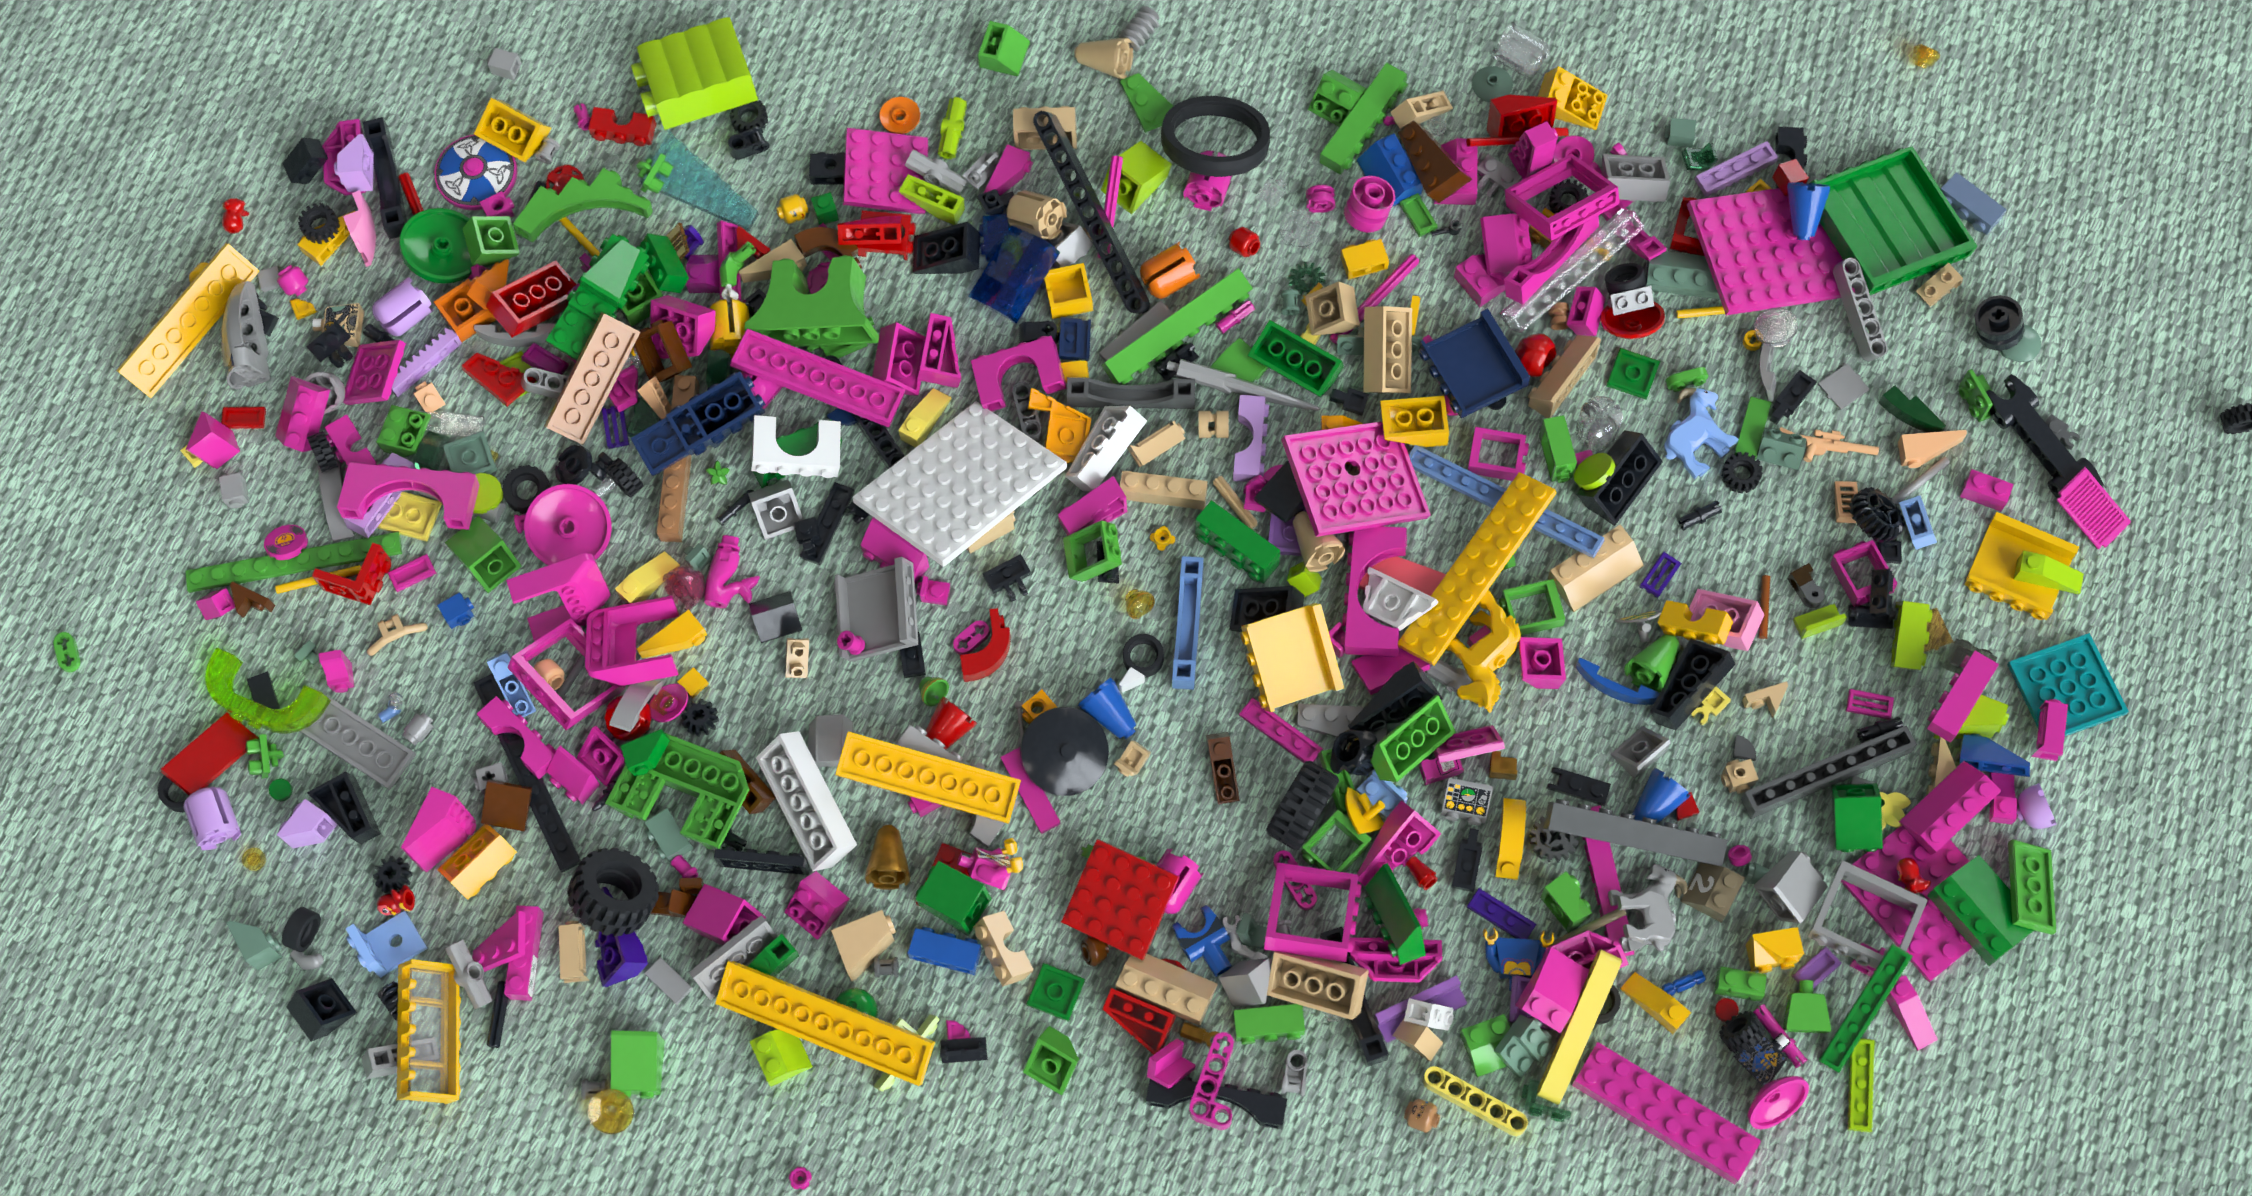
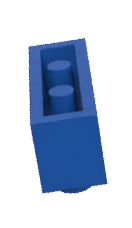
M922 927V929L915 928L908 951L910 959L975 975L982 952L978 941L971 938H965V941L956 939V935L946 932L943 935L934 933L935 930L927 927Z

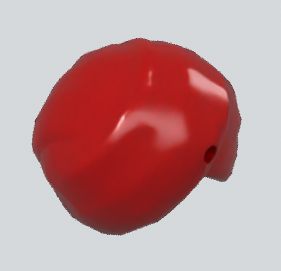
M1541 333L1532 334L1522 339L1514 350L1531 377H1541L1543 368L1548 366L1556 356V347L1553 341L1547 335Z
M622 695L613 699L606 707L604 716L606 728L619 740L633 741L642 737L650 729L652 720L651 708L646 703L640 712L638 722L630 732L610 726V720L623 697Z

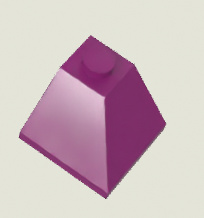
M690 255L686 264V273L689 277L686 283L688 292L720 293L718 255Z

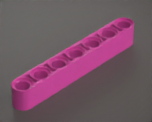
M1593 806L1591 810L1599 812L1601 806ZM1582 837L1586 842L1584 848L1587 861L1591 864L1589 866L1592 882L1596 885L1594 891L1597 904L1601 907L1599 913L1600 917L1618 909V905H1610L1608 892L1610 890L1621 892L1609 842ZM1627 915L1604 925L1606 938L1619 943V939L1625 937L1623 926L1629 924ZM1630 951L1624 954L1625 956L1634 955V951Z

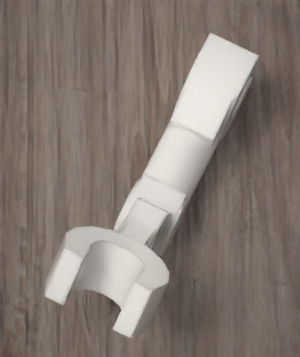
M1238 915L1235 916L1236 923L1234 925L1228 924L1227 917L1223 918V926L1228 935H1230L1233 953L1251 960L1268 958V956L1261 952L1255 953L1245 945H1241L1236 933V926L1240 920Z

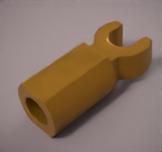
M1184 1022L1180 1036L1202 1044V1042L1206 1043L1210 1049L1212 1045L1210 1040L1219 1032L1212 1031L1208 1033L1204 1028Z

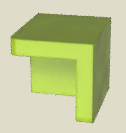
M1301 562L1290 568L1287 581L1291 586L1293 585L1304 594L1305 598L1320 589L1322 577L1318 572H1310L1305 567L1304 562Z

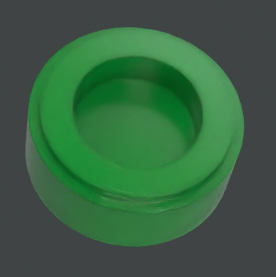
M276 779L269 786L270 796L279 802L289 799L293 792L292 785L286 779Z

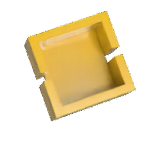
M1084 263L1043 271L1052 319L1093 311L1092 297Z

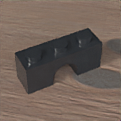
M1778 126L1775 135V153L1786 155L1791 160L1796 159L1804 170V166L1806 167L1807 154H1804V148L1807 146V136H1804V128Z

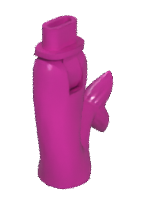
M723 535L721 543H718V549L714 554L705 584L704 603L710 607L726 608L736 594H740L748 604L752 600L751 589L757 585L760 576L745 578L742 581L732 582L724 586L727 580L735 573L739 564L740 547H738V537Z

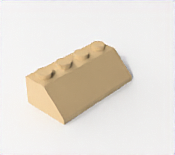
M1364 307L1363 392L1411 393L1412 308Z
M1577 335L1573 341L1569 340L1563 349L1565 351L1563 355H1558L1553 361L1551 371H1546L1541 377L1539 387H1534L1529 393L1528 398L1530 400L1528 406L1546 418H1551L1596 358L1601 339L1599 337Z
M1621 524L1602 536L1604 537V543L1594 559L1581 552H1577L1550 570L1548 580L1554 579L1558 593L1573 612L1644 566L1634 541Z
M1146 954L1144 960L1132 955L1129 956L1115 986L1117 991L1200 1026L1218 984Z

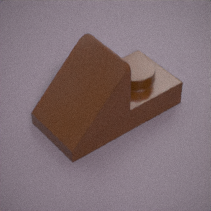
M233 581L230 584L236 611L242 618H245L251 607L260 612L263 610L272 612L276 606L267 597Z
M672 889L671 893L658 891V900L650 914L685 918L697 896Z

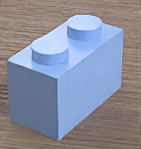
M1921 496L1899 502L1915 549L1937 543Z

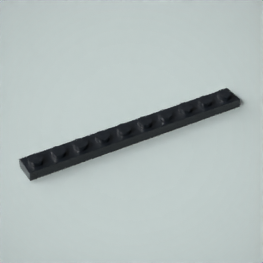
M493 673L473 683L484 707L496 696L501 701L505 699ZM514 733L498 734L497 736L520 785L532 787L530 807L560 871L563 873L579 865L581 859L543 778L538 780L524 766L520 759L524 751V739Z

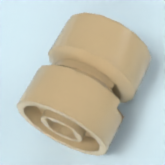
M1199 411V438H1211L1212 435H1215L1216 438H1228L1229 411H1216L1215 414H1212L1211 411ZM1208 422H1215V427H1208Z

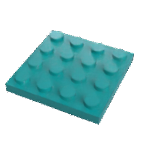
M2090 633L2009 661L2007 664L2037 728L2041 711L2040 706L2045 700L2048 701L2049 699H2056L2063 704H2068L2065 736L2124 716L2129 712Z

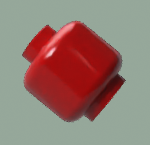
M1239 227L1229 235V247L1233 252L1242 257L1253 256L1260 248L1259 236L1246 227Z

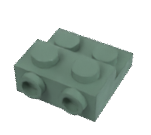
M1521 1014L1494 1050L1511 1072L1519 1078L1523 1077L1534 1060L1542 1063L1554 1046L1550 1041L1552 1035L1544 1029H1540L1542 1023L1532 1016L1527 1018Z

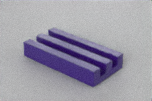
M611 406L610 409L602 408L608 449L630 445L624 410L619 412L624 441L620 442L616 418L618 410L614 406ZM608 414H611L615 443H612Z
M1663 551L1639 587L1646 589V592L1652 593L1658 599L1682 563ZM1664 558L1668 561L1651 586L1648 585L1647 582ZM1673 563L1675 565L1657 591L1654 587L1670 564Z

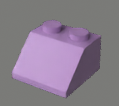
M358 134L337 154V162L334 163L335 174L340 177L341 184L345 186L348 192L359 190L373 191L374 154L363 134Z

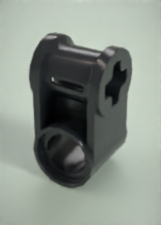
M759 126L732 135L728 140L730 155L737 160L767 151L770 146L763 137V129Z
M1052 321L1023 322L1019 324V343H1029L1042 336H1052L1055 344L1059 342L1057 326Z

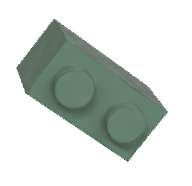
M668 808L644 822L648 827L645 833L651 842L656 840L659 845L656 850L663 860L667 858L671 863L676 856H683L693 849L688 839L680 834L681 829Z

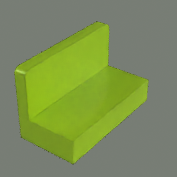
M1834 603L1794 617L1793 621L1801 639L1841 626L1847 617L1845 613L1839 614Z

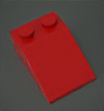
M1510 94L1490 99L1486 131L1490 137L1522 136V130L1533 128L1544 122H1548L1552 128L1554 126L1558 100L1550 97Z

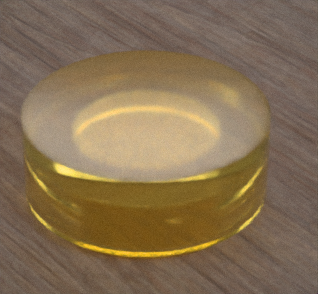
M250 848L243 854L242 863L248 870L258 871L264 867L266 856L260 849Z

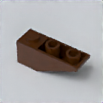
M1228 732L1206 735L1218 805L1240 801Z

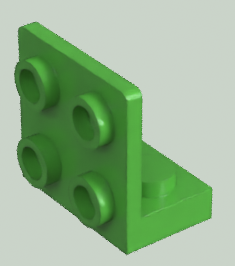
M1970 369L1959 385V394L1962 399H1966L1968 402L1970 414L1976 417L1978 422H1982L1991 418L1989 410L1993 404L1986 391H1992L1983 375L1977 377L1973 369Z

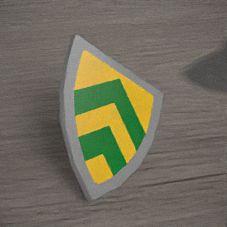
M1654 610L1616 619L1615 622H1636L1640 642L1649 641L1648 632L1651 626L1645 623V621L1658 617L1661 611Z

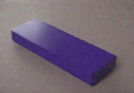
M1478 888L1466 907L1516 939H1528L1537 925L1480 888Z

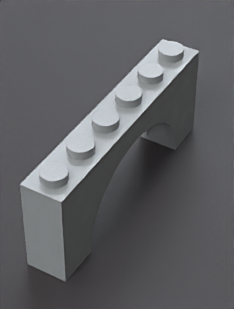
M910 725L896 744L965 764L962 762L963 757L954 751L951 753L944 749L945 745L938 739L934 738L933 741L925 736L927 732L918 725L915 728ZM1015 800L1013 811L1019 804L1017 800ZM976 815V821L970 836L988 848L1005 823Z

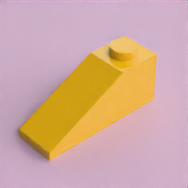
M343 216L338 217V223L340 224V228H337L338 234L333 233L334 239L327 238L329 242L325 243L322 240V244H318L317 241L312 243L303 236L297 244L302 253L322 266L350 235ZM322 224V225H320V226H318V227H316V228H313V229H319V228L323 227L325 224Z
M688 609L636 650L642 659L691 648L693 645H700L705 640L707 633Z
M1636 972L1620 988L1672 1034L1678 1030L1691 1014L1674 997Z

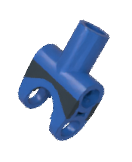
M1205 905L1200 908L1206 919V924L1201 931L1191 933L1184 927L1182 928L1178 922L1174 923L1172 927L1189 961L1192 963L1198 958L1203 957L1216 977L1232 967L1220 945L1229 941L1230 937L1219 918Z

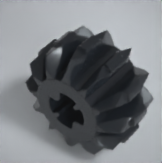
M700 699L699 703L696 704L692 700V707L686 706L684 710L687 713L681 714V718L684 720L682 725L684 728H688L689 734L695 732L697 737H700L702 731H704L705 735H709L708 728L715 730L716 726L714 723L719 722V718L716 716L718 711L716 708H712L713 705L710 701L705 704L704 700Z
M390 856L388 862L385 859H381L383 865L375 866V869L378 871L373 874V878L377 880L375 885L381 888L383 893H387L389 890L391 893L392 889L397 891V888L400 890L403 884L410 885L411 882L407 879L413 876L412 872L409 871L410 865L404 863L401 857L395 859L393 856ZM395 871L396 875H393V878L390 879L389 875H392V872Z
M393 981L385 985L378 992V997L392 1017L398 1021V983Z

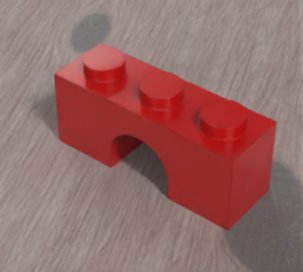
M593 108L588 129L595 140H613L618 144L629 142L640 147L652 145L657 125L654 116L648 117L647 114L633 112L632 119L628 124L618 125L616 124L617 117L614 109Z

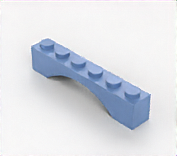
M1182 556L1178 619L1172 675V688L1194 690L1204 567V559L1201 557Z

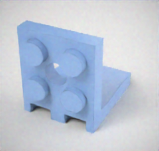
M406 911L399 913L367 934H364L354 924L346 928L349 934L346 939L351 947L355 948L359 953L357 958L362 966L366 967L369 972L374 971L380 978L396 969L399 964L412 959L428 949ZM395 936L402 937V943L398 947L391 946V940Z

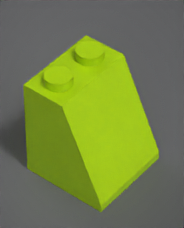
M1139 141L1119 155L1123 158L1117 204L1130 214H1133L1166 180L1172 166L1169 161L1143 141ZM1110 165L1101 188L1104 194L1107 191Z
M1980 695L1954 739H1963L1964 735L1971 734L1992 738L1996 732L1999 733L2002 726L2006 725L2009 714L2006 713L2009 705ZM1934 733L1933 738L1939 739L1940 736Z

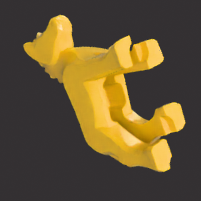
M1488 590L1478 605L1483 609H1487L1491 616L1480 610L1468 619L1474 626L1486 625L1491 630V633L1478 640L1470 648H1467L1455 636L1446 650L1452 651L1462 661L1467 675L1473 681L1457 689L1458 697L1462 700H1470L1478 704V707L1484 706L1491 713L1495 702L1499 699L1498 695L1501 694L1500 681L1493 672L1497 668L1504 666L1507 659L1515 652L1521 633L1518 623H1515L1516 618H1513L1512 615L1506 618L1503 608L1496 603L1494 596Z

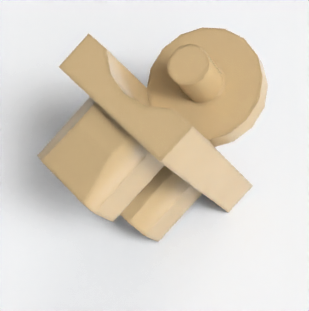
M787 638L785 678H807L809 638Z

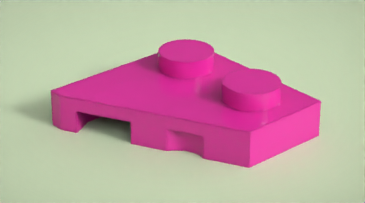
M635 364L620 372L608 395V398L618 412L638 403V369Z

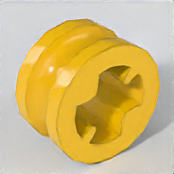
M1756 330L1748 331L1743 339L1744 347L1750 351L1758 350L1763 343L1762 334ZM1752 337L1757 338L1754 344L1749 343Z

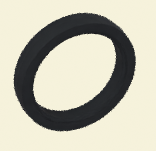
M1199 96L1174 105L1166 113L1161 128V143L1166 155L1175 164L1190 172L1213 177L1235 176L1246 173L1263 162L1270 145V128L1267 120L1258 110L1242 101L1222 96ZM1221 116L1234 119L1249 127L1256 136L1257 141L1252 148L1238 155L1225 157L1208 156L1183 146L1176 138L1174 131L1181 123L1194 117Z

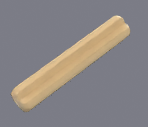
M1222 476L1217 477L1213 481L1215 488L1239 519L1249 528H1255L1258 525L1257 520L1249 510L1243 509L1244 503Z

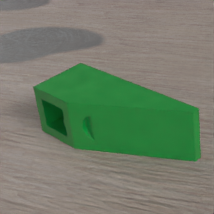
M781 934L766 946L748 967L775 977L798 958L799 954L784 935Z

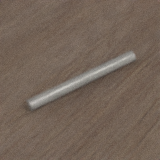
M1943 457L1892 497V501L1898 505L1899 502L1903 501L1950 464L1949 459Z

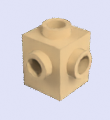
M1751 759L1742 762L1739 760L1730 761L1726 764L1727 766H1725L1721 774L1722 784L1728 788L1729 793L1735 791L1737 794L1744 793L1750 790V787L1755 786L1759 780Z

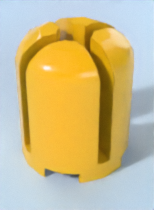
M727 299L719 300L709 307L715 310V331L710 338L711 354L712 352L720 354L721 359L733 358L746 332L744 330L745 322L750 319L746 304L736 299H731L729 318Z

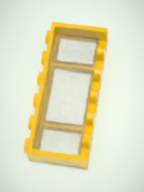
M411 959L398 965L397 1100L445 1104L459 1100L461 1090L459 1085V1072L461 1069L459 1063V1050L461 1047L459 1040V1028L461 1025L459 1005L461 997L459 995V985L454 980L455 968L453 964Z

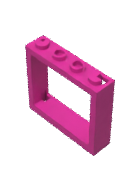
M1573 154L1504 190L1506 207L1551 241L1620 204L1618 186ZM1571 176L1595 192L1550 218H1547L1526 202V200Z
M571 618L513 655L507 667L565 730L613 699L626 687V685L620 686L609 683L612 687L574 712L528 663L529 660L564 637L585 657L586 634L581 626H578Z
M1277 863L1264 950L1346 962L1347 952L1352 953L1354 940H1349L1350 934L1355 935L1357 922L1352 921V917L1357 916L1359 903L1355 902V897L1360 898L1362 884H1357L1358 875ZM1284 881L1349 890L1342 942L1276 932Z

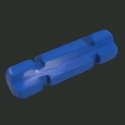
M1702 970L1693 972L1692 975L1688 974L1674 980L1672 984L1671 982L1664 984L1662 990L1672 996L1675 995V992L1679 993L1694 987L1695 984L1699 985L1705 982L1706 977Z

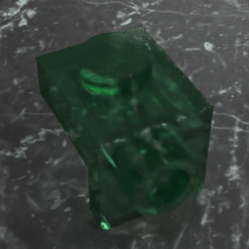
M1708 143L1702 149L1685 148L1681 152L1687 170L1705 171L1718 161L1713 143Z

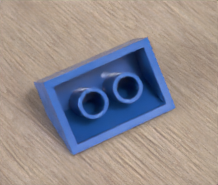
M1395 133L1376 141L1356 160L1365 176L1382 178L1392 186L1395 192L1393 206L1417 193L1419 195L1422 194L1423 186Z

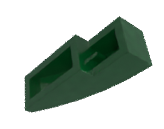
M1895 385L1885 392L1879 401V404L1897 419L1923 432H1943L1946 427L1917 396L1909 400Z

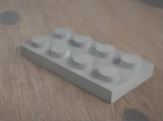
M761 915L741 932L734 935L722 947L715 950L703 962L696 965L689 973L709 1000L718 995L728 961H735L748 966L766 946L777 938V935Z

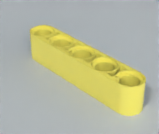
M1432 1066L1425 1071L1423 1084L1428 1090L1512 1136L1523 1134L1527 1128V1117L1520 1111L1440 1067ZM1430 1074H1437L1440 1082L1433 1084L1428 1080V1076ZM1456 1085L1460 1088L1461 1093L1453 1095L1449 1092L1448 1087ZM1472 1096L1478 1097L1481 1105L1472 1106L1469 1098ZM1498 1108L1502 1116L1499 1118L1491 1116L1490 1109ZM1512 1119L1520 1120L1522 1128L1514 1129L1510 1121Z

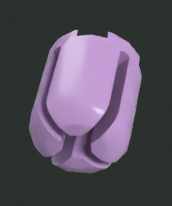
M409 277L375 301L372 306L375 319L380 321V326L393 336H401L434 311V309L429 307L431 302L424 292L410 284L413 280Z
M207 787L199 789L185 800L183 807L197 847L201 846L202 850H212L217 848L216 844L222 843L229 838L235 841L241 836L229 797L222 788Z

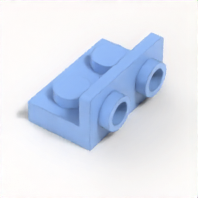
M1375 769L1356 789V792L1360 795L1366 793L1372 805L1376 804L1379 800L1385 804V808L1379 812L1385 819H1387L1401 800L1407 804L1408 798L1406 797L1407 793L1399 785L1396 787L1391 781L1380 780Z

